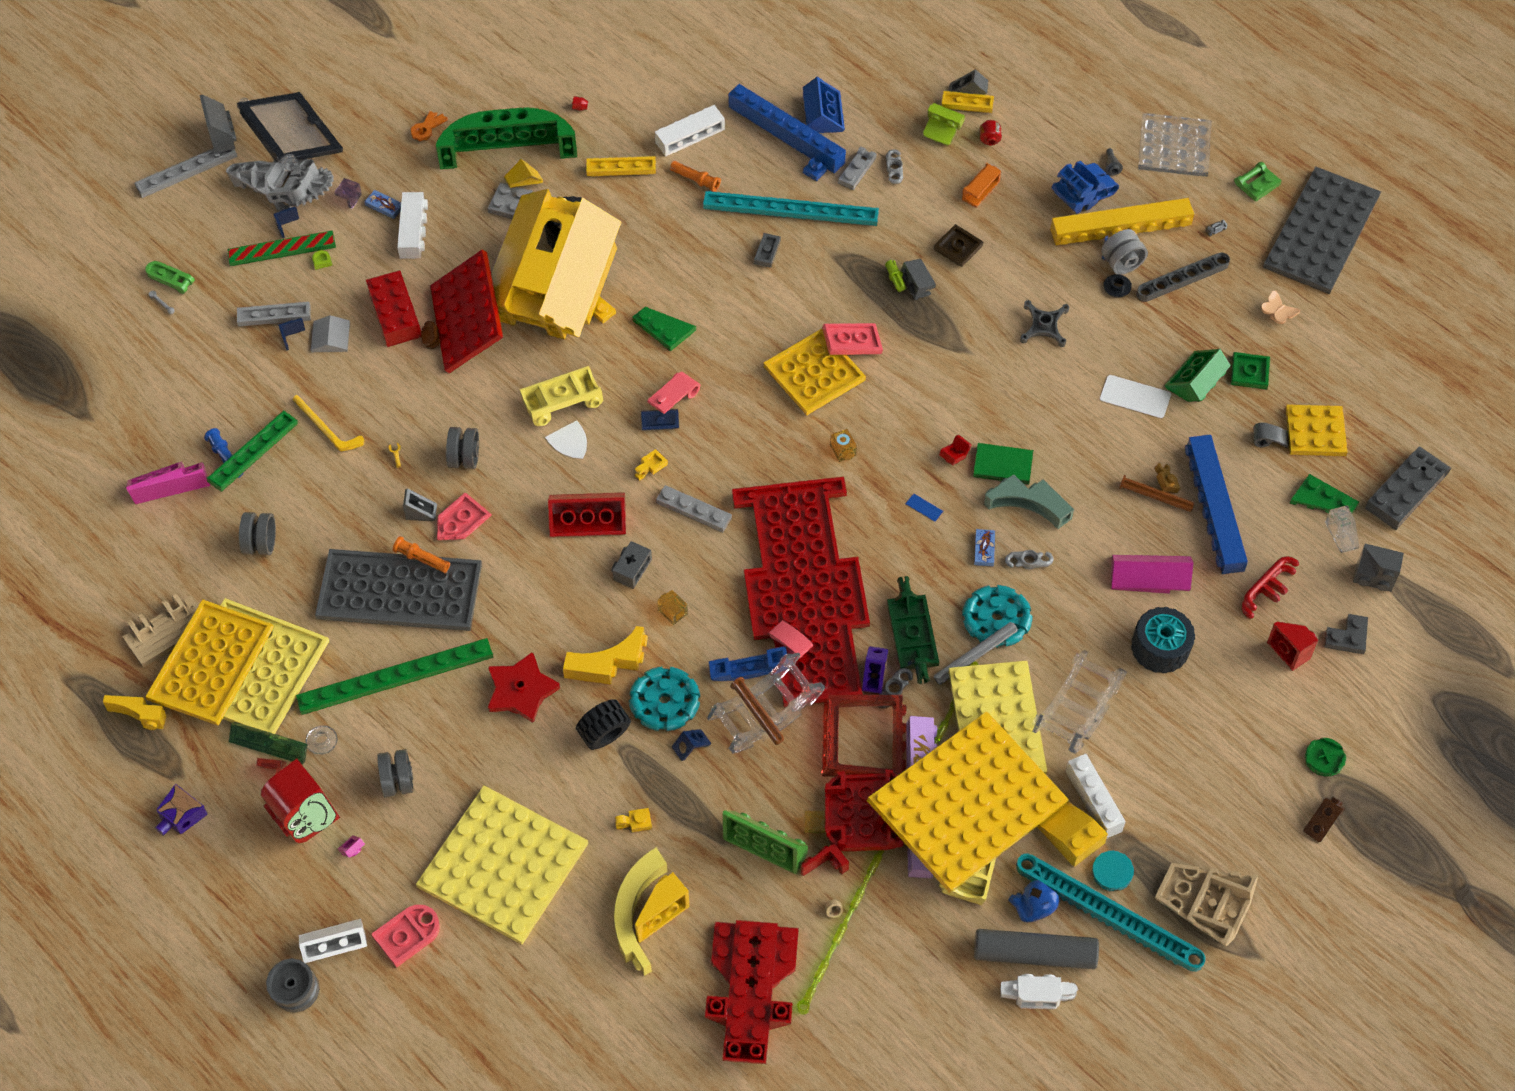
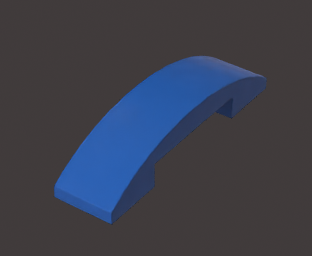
M786 646L769 649L767 654L729 661L728 658L709 661L710 676L713 681H734L739 677L744 679L760 677L781 670L789 665Z

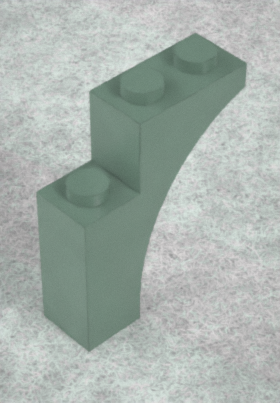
M1012 475L1009 478L1003 479L997 487L990 488L985 494L984 505L988 509L1004 506L1028 509L1046 518L1057 529L1068 523L1073 517L1074 509L1045 480L1032 484L1028 489L1015 475Z

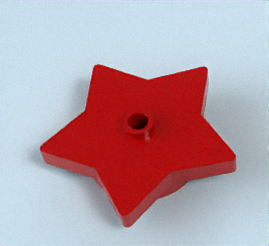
M533 652L513 666L488 667L495 685V691L488 705L489 712L510 711L520 714L533 723L543 700L560 689L559 682L540 673Z

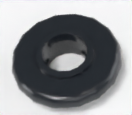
M1114 274L1105 279L1104 289L1110 296L1121 298L1130 293L1132 284L1126 276ZM1115 283H1119V284H1121L1122 286H1121V287H1117V286H1115L1114 284H1115Z

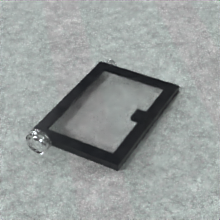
M300 92L255 100L242 98L237 102L240 115L274 161L278 162L284 171L295 169L298 160L343 152V147Z

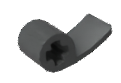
M1257 423L1254 425V444L1257 447H1267L1272 441L1286 448L1289 447L1288 432L1268 423Z

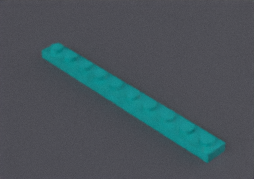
M705 191L703 209L877 226L879 208L712 191Z

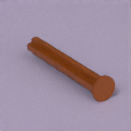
M1126 475L1123 476L1119 489L1125 488L1191 512L1194 507V502L1128 479Z
M743 677L735 679L730 685L731 689L736 690L775 745L782 743L784 736L744 683L745 679Z

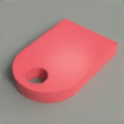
M418 904L406 908L371 935L397 968L437 937L440 923L436 912L432 908ZM426 915L433 917L432 921L428 924L421 922V919Z

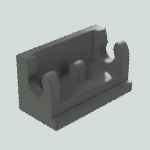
M922 259L903 263L901 269L902 279L914 300L931 295V292L926 290L934 289L936 283Z

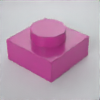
M352 835L338 850L348 858L354 857L361 851V847L365 843L361 838Z

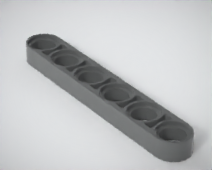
M1220 252L1139 285L1136 296L1140 301L1147 302L1227 269L1230 257L1228 254ZM1223 259L1226 261V263L1220 264L1217 262V260ZM1208 265L1211 269L1204 270L1202 266ZM1192 271V272H1194L1196 275H1195V276H1189V275H1187V272ZM1175 277L1180 279V282L1175 283L1171 279ZM1163 284L1165 288L1159 289L1156 285ZM1147 290L1150 294L1143 295L1140 291Z

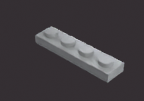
M310 302L237 308L238 327L285 323L302 318L303 321L311 320Z
M666 485L656 498L657 504L722 533L732 519V514Z

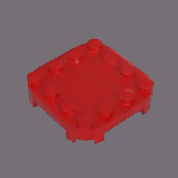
M885 769V773L845 775V771L837 772V775L826 783L824 789L825 831L830 845L835 843L840 851L846 852L891 850L904 845L900 837L867 802L869 796L898 776L893 770Z

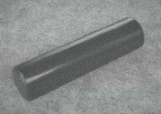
M977 929L974 941V958L980 961L1095 970L1099 959V941L1097 938Z

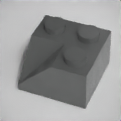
M1365 543L1356 564L1353 583L1392 592L1401 571L1404 553Z

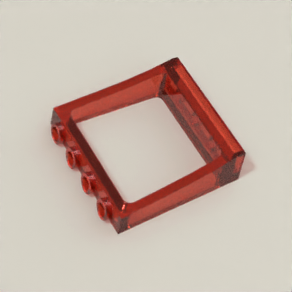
M829 695L823 703L822 776L835 777L837 772L845 771V775L886 774L885 769L887 768L846 765L838 762L839 708L861 706H891L893 708L892 769L889 770H893L897 775H900L902 771L904 772L906 760L902 759V753H905L906 741H903L906 723H903V717L906 714L907 707L903 704V695Z

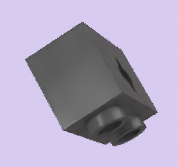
M630 541L629 545L623 548L619 561H615L612 566L613 580L634 589L652 560L651 549Z

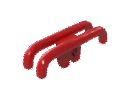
M1289 556L1279 558L1246 592L1241 610L1247 618H1254L1252 611L1257 610V605L1253 601L1261 593L1273 602L1278 603L1281 600L1276 591L1281 595H1285L1288 592V588L1278 581L1276 577L1281 572H1287L1291 575L1296 574L1294 567L1299 566V561Z

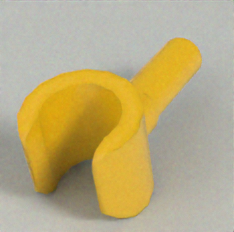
M397 443L398 449L393 451L390 444L389 450L395 458L396 468H400L399 451L401 446Z

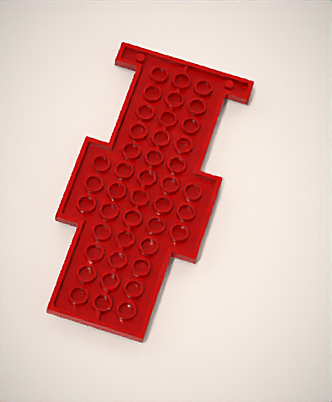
M844 476L732 489L734 509L753 507L762 562L761 568L744 569L753 639L771 638L769 632L783 620L798 630L813 644L801 658L787 651L789 665L778 670L784 707L863 697L852 629L870 627V619L859 557L839 559L829 498L847 496ZM773 639L775 648L784 647V645Z

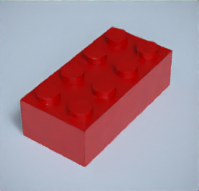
M401 271L366 279L369 296L387 347L422 338L420 325Z

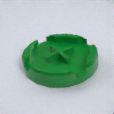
M1330 738L1311 741L1306 748L1304 756L1309 769L1317 775L1324 777L1340 773L1345 766L1347 758L1341 744Z

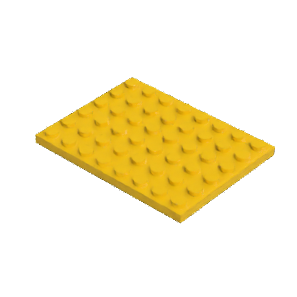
M987 711L867 799V802L949 893L958 888L1069 801L1063 792Z

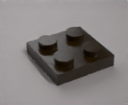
M955 224L934 245L933 250L958 266L963 267L983 247V241Z

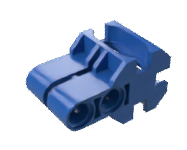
M1081 160L1076 162L1074 168H1072V164H1067L1057 175L1058 178H1061L1060 181L1053 183L1052 186L1053 192L1076 214L1081 212L1083 206H1085V210H1089L1099 200L1114 195L1119 189V185L1096 163L1085 165Z

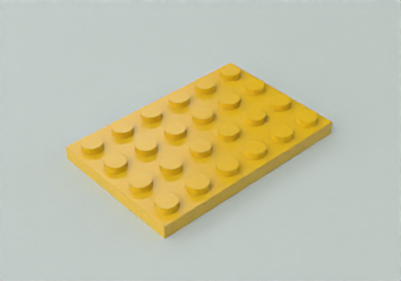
M202 599L145 696L146 699L219 726L272 632L273 624Z

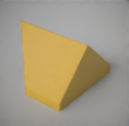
M520 159L504 176L510 188L543 183V179L538 171L523 159Z

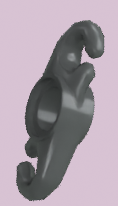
M907 668L899 669L886 682L882 694L879 693L880 696L888 698L887 703H881L880 697L876 696V705L883 709L890 707L902 695L904 687L909 684L908 680L900 678L901 674H908V679L912 680V671ZM891 684H897L900 690L892 693L888 687Z

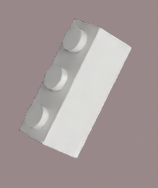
M361 919L299 935V946L304 963L367 947L366 935Z

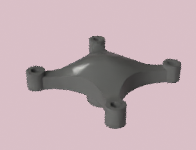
M1026 300L1024 308L1031 313L1033 324L1028 332L1021 335L1020 341L1026 343L1033 336H1048L1054 338L1060 347H1064L1066 339L1060 335L1057 322L1063 314L1069 312V305L1064 304L1055 311H1042L1034 307L1030 300Z

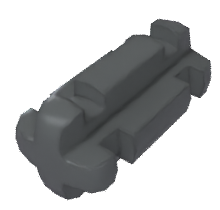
M1225 220L1218 221L1207 226L1206 233L1212 236V233L1216 234L1226 230L1228 225Z

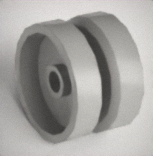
M1131 229L1122 230L1112 235L1104 243L1101 250L1113 271L1120 275L1137 269L1148 255L1146 247L1140 242L1135 231Z

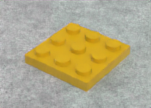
M1286 405L1290 455H1347L1343 406Z

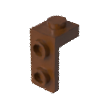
M1334 796L1331 799L1325 797L1303 832L1316 841L1322 842L1334 822L1345 811V808L1342 807L1343 802Z

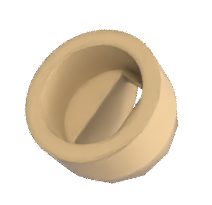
M836 899L827 901L825 905L827 915L831 918L839 917L843 912L841 903Z

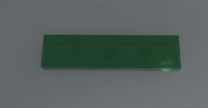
M238 722L231 724L230 743L289 761H294L297 758L301 764L305 763L308 744Z

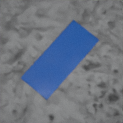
M913 494L906 502V505L933 521H936L943 513V510L916 494Z

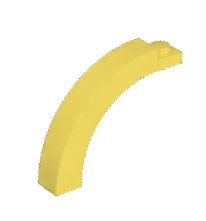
M657 848L645 854L630 869L617 894L614 912L615 930L620 951L626 963L632 960L636 970H641L644 976L652 972L651 963L636 940L633 931V916L636 905L646 888L658 877L667 873V863Z

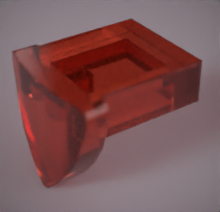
M257 758L256 766L260 768L276 769V774L287 765V762L282 760Z

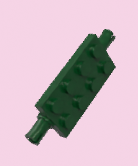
M904 576V582L903 577H899L897 579L899 595L896 598L887 599L899 668L915 669L917 683L922 684L923 679L925 684L930 681L927 667L939 666V657L926 594H914L911 591L909 577Z

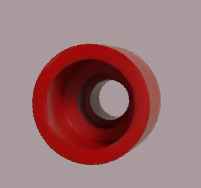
M574 96L572 110H587L588 100L583 97Z

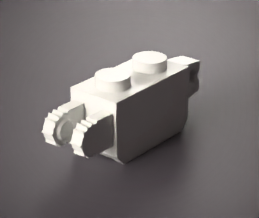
M1023 974L1018 976L1017 980L1001 982L1000 987L1001 997L1015 999L1016 1004L1020 1008L1056 1009L1060 1001H1073L1078 991L1076 984L1061 982V977H1055L1050 974L1043 977Z

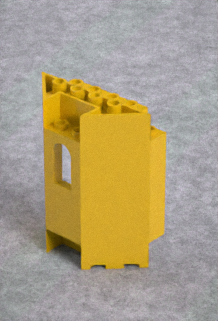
M549 189L521 195L491 273L500 322L515 326L516 321L545 328L548 335L564 340L567 334L579 337L584 324H590L616 253L615 238L621 221L582 198L581 202L567 201L563 197H552ZM549 220L562 224L552 253L536 249L544 226Z

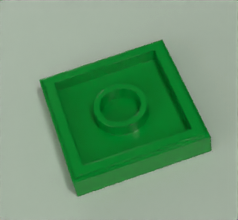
M1234 352L1230 385L1267 390L1269 385L1270 356Z

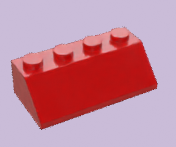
M625 492L549 495L550 537L626 534Z

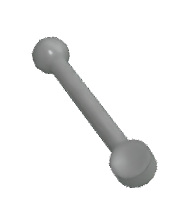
M155 291L149 292L150 298L156 299L167 309L169 314L175 312L174 308L164 303Z

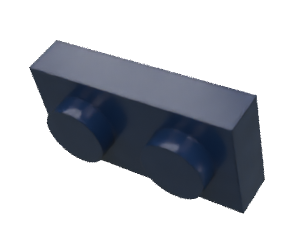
M669 409L665 414L659 410L641 411L642 430L679 428L678 409Z

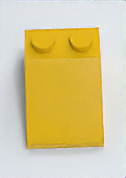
M1069 801L1037 826L1073 867L1102 847L1108 835L1091 816Z
M674 872L670 875H664L658 880L635 923L636 938L639 943L690 907L689 891Z

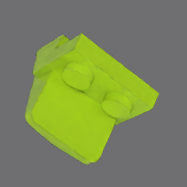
M935 103L930 104L928 109L929 120L923 135L926 138L948 146L951 144L957 130L961 129L965 121V115Z

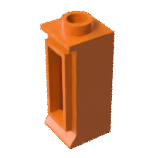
M986 163L985 167L974 179L963 188L962 200L977 208L1000 182L1001 170Z

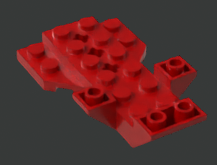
M736 920V923L715 922L711 965L722 974L730 985L729 999L728 997L707 996L705 1018L726 1026L722 1061L766 1064L769 1030L791 1025L793 1002L772 1001L773 989L779 985V982L796 971L799 928L779 927L778 923ZM758 942V947H753L752 943ZM756 962V967H751L750 963ZM749 982H754L753 988L749 987Z

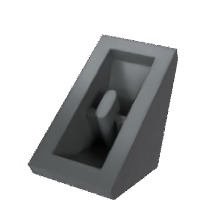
M408 488L405 489L403 509L406 520L434 521L437 503Z

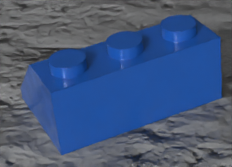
M819 77L814 78L802 87L806 125L818 133L843 132L845 127L840 91Z

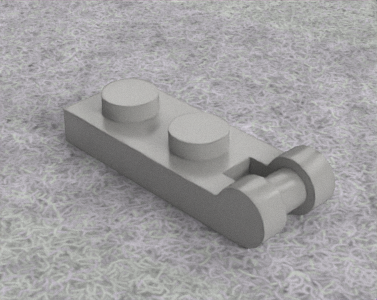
M860 147L856 156L838 179V184L854 190L875 161L877 153L873 151L868 152L866 148Z

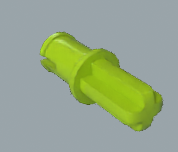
M892 260L887 261L885 267L888 270L889 279L893 281L897 291L902 292V290L906 289L902 279L903 274L899 271L895 260L893 262Z

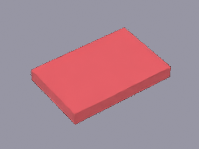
M875 323L823 324L822 329L829 355L882 354L883 352Z

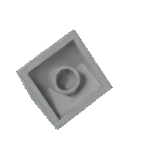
M331 315L315 320L313 322L311 352H348L350 320Z

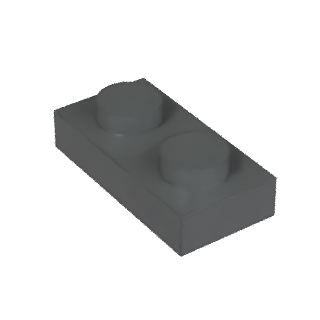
M763 234L754 258V264L772 267L781 242L780 236Z

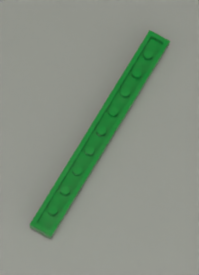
M488 638L300 693L296 695L301 715L494 657Z

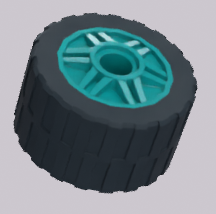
M1155 607L1148 610L1138 620L1132 636L1131 650L1133 651L1134 658L1144 668L1155 673L1174 672L1180 669L1186 663L1194 644V626H1192L1191 621L1185 614L1174 608Z

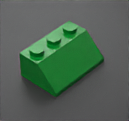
M1221 349L1194 351L1164 386L1167 390L1187 402H1200L1216 386L1217 381L1226 374L1231 365Z

